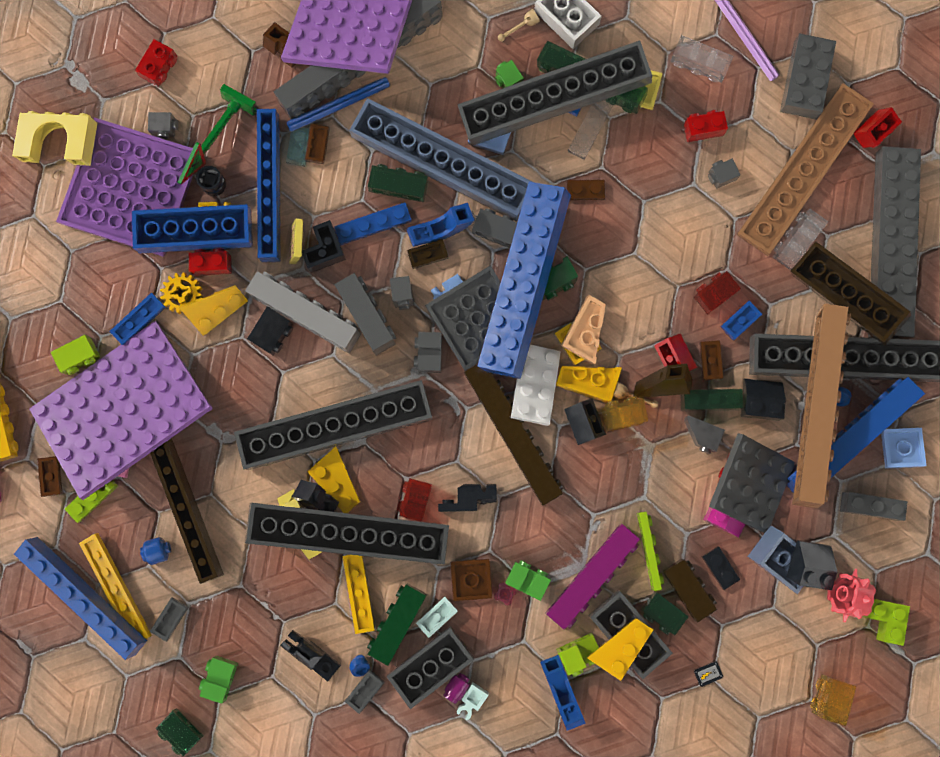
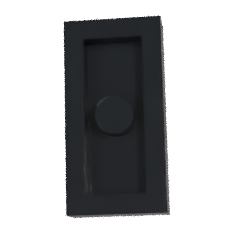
M719 546L701 556L722 590L727 589L740 580Z

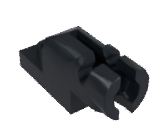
M463 484L457 488L458 503L454 504V500H442V504H438V512L477 511V503L484 505L497 502L496 484H487L485 492L481 490V484Z
M294 630L289 633L288 637L294 642H298V645L295 646L287 639L280 645L310 670L313 669L327 682L341 666L315 643L309 642Z

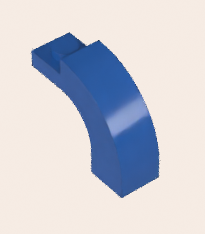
M465 203L450 207L444 215L437 219L408 227L407 232L412 246L415 247L449 238L470 226L474 218L469 204Z
M559 655L541 661V666L566 730L568 731L586 724Z

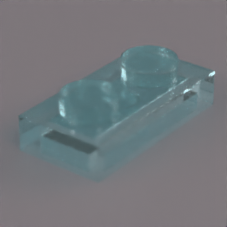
M299 128L291 131L286 159L288 165L306 167L305 155L310 129Z

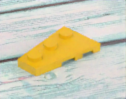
M234 285L215 292L213 295L201 297L194 302L182 304L178 307L204 336L248 302V299Z
M562 366L556 386L610 404L622 367L585 368Z
M335 446L307 472L326 491V494L331 495L339 502L338 507L343 513H349L360 503V499L340 456V452L337 446Z
M635 618L610 640L602 644L600 648L587 656V658L621 681L653 632V629Z

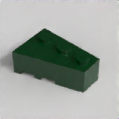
M568 256L563 258V262L554 267L552 265L543 300H552L558 296V292L562 290L567 292L574 288L578 275Z

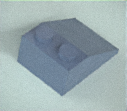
M770 526L747 557L794 593L798 594L803 586H799L786 577L796 542L782 531Z

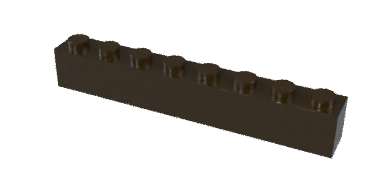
M477 364L466 370L464 375L539 502L544 506L563 494L561 490L564 488L559 479L555 480L552 473L554 471L548 462L545 464L541 458L544 454L539 446H534L531 441L534 439L529 429L525 430L522 426L524 421L511 418L513 402L509 396L505 397L502 390H504L501 381L499 379L496 381L492 375L494 373L482 370L477 367Z
M171 438L152 451L150 455L198 581L202 584L221 577L224 573Z

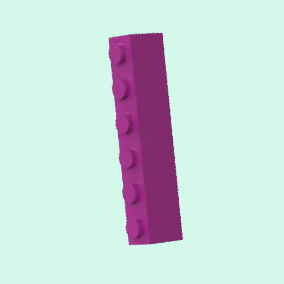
M619 524L545 612L546 615L562 629L565 630L567 627L570 629L577 621L575 619L579 612L583 613L588 608L589 604L587 602L592 597L595 599L600 594L602 584L604 582L608 583L615 574L612 572L617 567L621 568L627 561L625 557L628 553H634L639 547L638 541L640 539L623 524Z

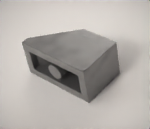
M689 415L686 416L684 422L694 444L700 447L699 450L704 453L716 452L725 429Z

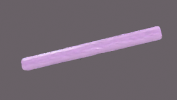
M715 0L768 79L773 81L778 78V71L729 0Z

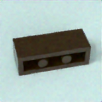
M680 559L662 572L693 620L698 623L717 610L715 607L717 602L711 594H707L704 590L706 586L700 577L696 578L693 571L695 569L690 561Z

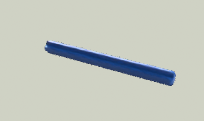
M383 77L287 121V126L290 131L299 129L389 88L390 83L386 77Z

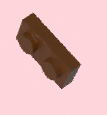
M567 180V191L571 194L570 200H605V180Z
M720 340L700 342L703 381L723 379Z
M57 457L37 458L41 497L63 495L60 463Z

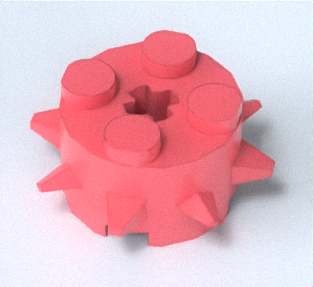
M857 569L854 570L852 575L839 573V578L834 582L833 589L827 592V599L831 601L832 605L831 611L843 614V622H846L849 616L857 617L858 619H861L862 616H868L872 611L876 589L874 585L870 584L868 578L858 577Z

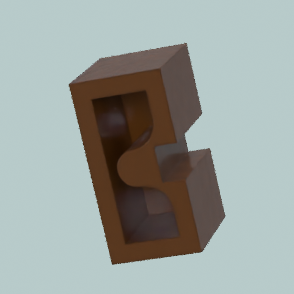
M274 22L263 34V47L274 55L278 52L282 56L289 32ZM286 63L291 68L296 65L294 63Z

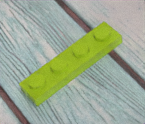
M647 512L637 513L651 590H662L661 585H664L662 573L658 572L657 565H660L658 553L655 554L654 551L656 539L655 535L651 534L650 531L652 526L651 515H647Z

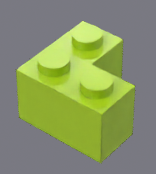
M874 599L871 613L868 616L862 617L879 620L876 640L904 646L910 606Z
M589 633L556 650L568 676L572 674L574 677L584 672L583 669L586 668V664L589 663V666L595 664L587 656L596 651L599 646L594 635Z

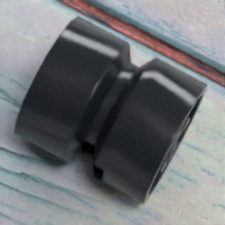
M204 166L198 170L196 180L206 194L218 196L224 192L226 181L216 167Z

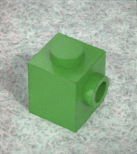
M512 60L509 62L504 61L497 66L495 80L499 87L506 88L523 82L524 78Z

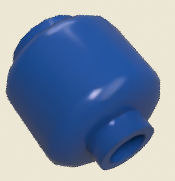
M162 537L147 540L143 543V547L140 548L141 557L144 562L150 565L167 561L169 553H171L170 543L165 542Z

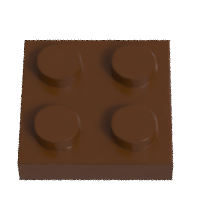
M489 559L450 562L453 601L492 599Z

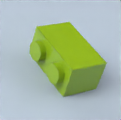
M83 335L51 352L59 371L66 375L75 374L79 371V368L90 366L96 362V359L100 358L92 338L87 335Z

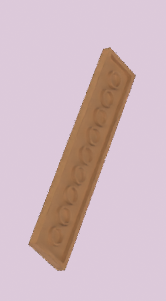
M842 83L737 235L769 256L874 103Z

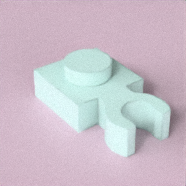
M472 682L461 699L465 703L459 705L457 714L459 715L462 710H466L468 714L465 719L469 720L472 715V709L474 708L478 711L488 697L489 692Z

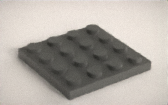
M491 265L425 305L464 371L479 362L501 282Z
M738 433L709 507L765 533L772 524L788 482L787 478L791 475L795 462L744 434Z

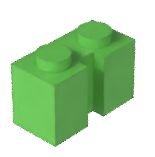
M522 560L519 563L515 562L505 584L541 601L551 579L547 578L548 573L540 569L535 572L529 569L530 564Z
M219 656L213 657L212 660L209 659L205 671H208L207 678H203L199 686V690H201L200 697L221 704L224 703L227 699L238 663Z

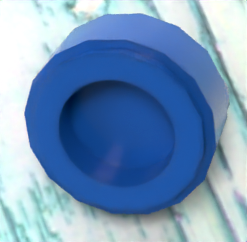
M839 387L838 391H841V399L836 405L844 407L850 403L852 395L848 389Z
M358 655L351 661L349 668L353 676L361 677L369 671L370 664L364 655Z

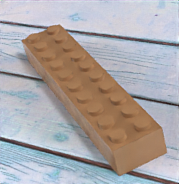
M823 304L816 315L792 505L817 509L824 505V502L828 501L829 490H826V485L831 479V470L828 469L829 462H832L834 457V450H831V445L836 439V430H833L834 422L838 421L839 416L836 404L841 399V391H838L839 383L843 381L844 372L841 371V364H844L846 359V352H843V347L848 341V333H845L846 325L849 326L851 314H848V307Z

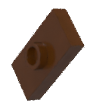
M310 125L305 155L306 162L324 164L330 131L329 126Z

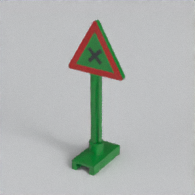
M225 84L222 85L220 93L222 99L229 102L227 110L202 143V146L198 142L195 143L178 180L179 184L182 185L206 164L205 152L210 149L229 120L239 109L252 116L255 115L257 112V108L254 107L256 101Z

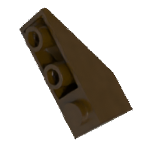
M667 365L637 381L633 398L690 394L693 379L688 365Z

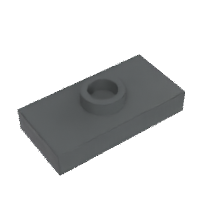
M171 597L150 632L167 642L189 607Z
M369 670L344 702L360 714L385 681Z

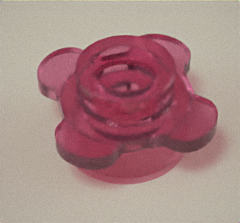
M502 582L499 584L497 593L494 594V599L496 601L500 600L508 606L512 603L513 595H516V589L510 588Z

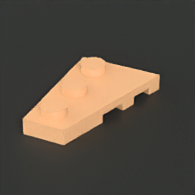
M587 295L561 344L565 349L592 364H596L597 347H599V336L606 304L591 295Z

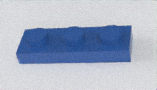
M151 292L109 332L121 345H124L149 324L166 306Z

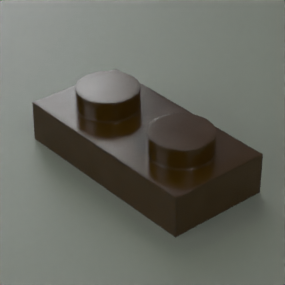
M443 239L407 250L412 269L449 258Z

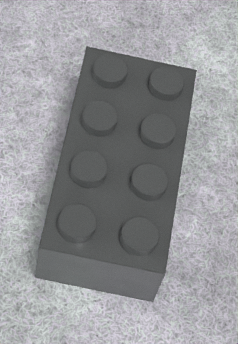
M799 33L793 43L780 112L816 120L822 114L836 41Z
M355 273L334 284L376 356L396 345L394 342L396 336L390 325L385 326L384 323L387 321L381 310L378 309L376 311L375 307L378 305L371 293L366 294L365 291L368 288L361 276L357 278Z
M619 590L588 615L608 640L635 618L649 626ZM653 630L631 664V667L644 679L673 653Z
M450 626L391 671L387 678L407 706L412 709L473 662L474 656Z

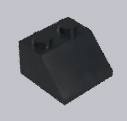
M267 306L247 340L274 356L275 353H279L283 346L282 341L285 336L288 337L291 334L293 323Z
M744 379L741 417L783 420L785 418L786 405L783 383Z
M797 540L786 577L799 586L832 590L838 572L832 547L830 545Z

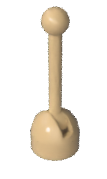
M533 9L528 11L522 23L504 34H499L498 40L504 41L505 37L525 24L529 26L538 24L540 20Z
M617 382L613 397L617 399H623L626 396L633 398V394L628 392L627 387ZM634 398L650 404L653 408L658 406L656 400L650 401L645 398Z

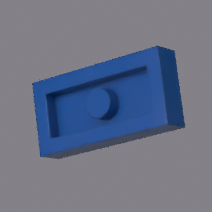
M749 300L721 328L734 341L762 313Z

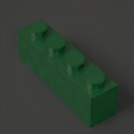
M408 583L405 587L400 586L396 594L399 597L395 604H390L386 612L389 615L387 620L381 621L376 630L379 632L377 638H372L367 646L370 650L367 655L389 666L427 594Z

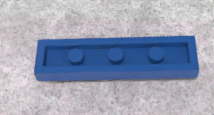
M404 202L334 226L340 245H344L409 223L412 220Z

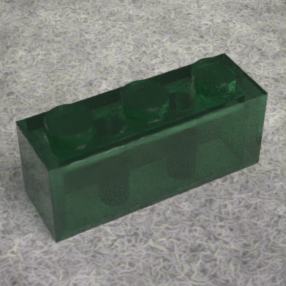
M382 164L372 165L367 187L369 192L424 202L428 186V176L419 171L410 173L403 168H396L394 170Z
M742 389L691 390L690 394L680 395L681 411H728L743 409Z

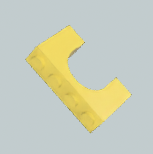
M34 111L20 113L12 156L21 162L39 163L45 137L55 129L64 128L67 132L64 159L73 165L91 166L97 122L90 115L84 113L79 115L70 113L59 115L52 112L39 114Z

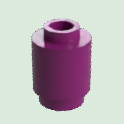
M462 673L454 675L444 689L445 693L443 696L452 703L457 704L458 700L461 701L471 684L468 681L470 679Z

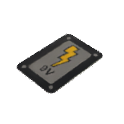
M716 661L694 670L701 687L723 678L721 669Z

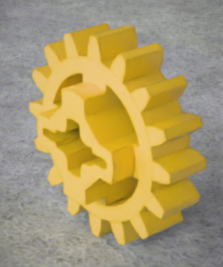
M184 272L181 274V277L177 273L174 275L175 278L168 276L169 282H163V285L166 286L165 289H160L164 293L160 298L166 301L164 306L169 307V310L172 312L176 310L178 314L182 312L178 306L194 302L201 297L203 298V295L199 293L203 289L201 286H197L200 282L197 279L194 280L192 275L187 277V274ZM183 282H188L191 286H185ZM181 290L185 291L182 293V297L179 296ZM172 300H178V303H180V305L174 304Z

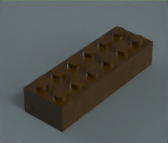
M816 241L790 271L793 277L827 303L848 307V314H851L850 320L884 346L911 317V311Z

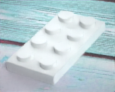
M530 344L521 379L516 381L511 418L545 426L550 425L561 351Z

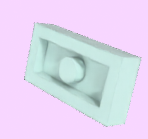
M443 597L416 624L429 638L458 610L446 597Z

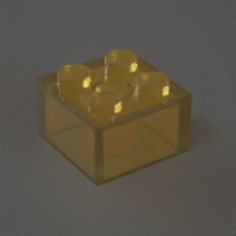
M638 396L626 398L623 403H619L618 400L607 402L605 407L601 409L606 432L643 425L648 422L644 399H638Z
M822 674L816 683V697H813L811 701L812 713L822 719L846 726L856 686Z

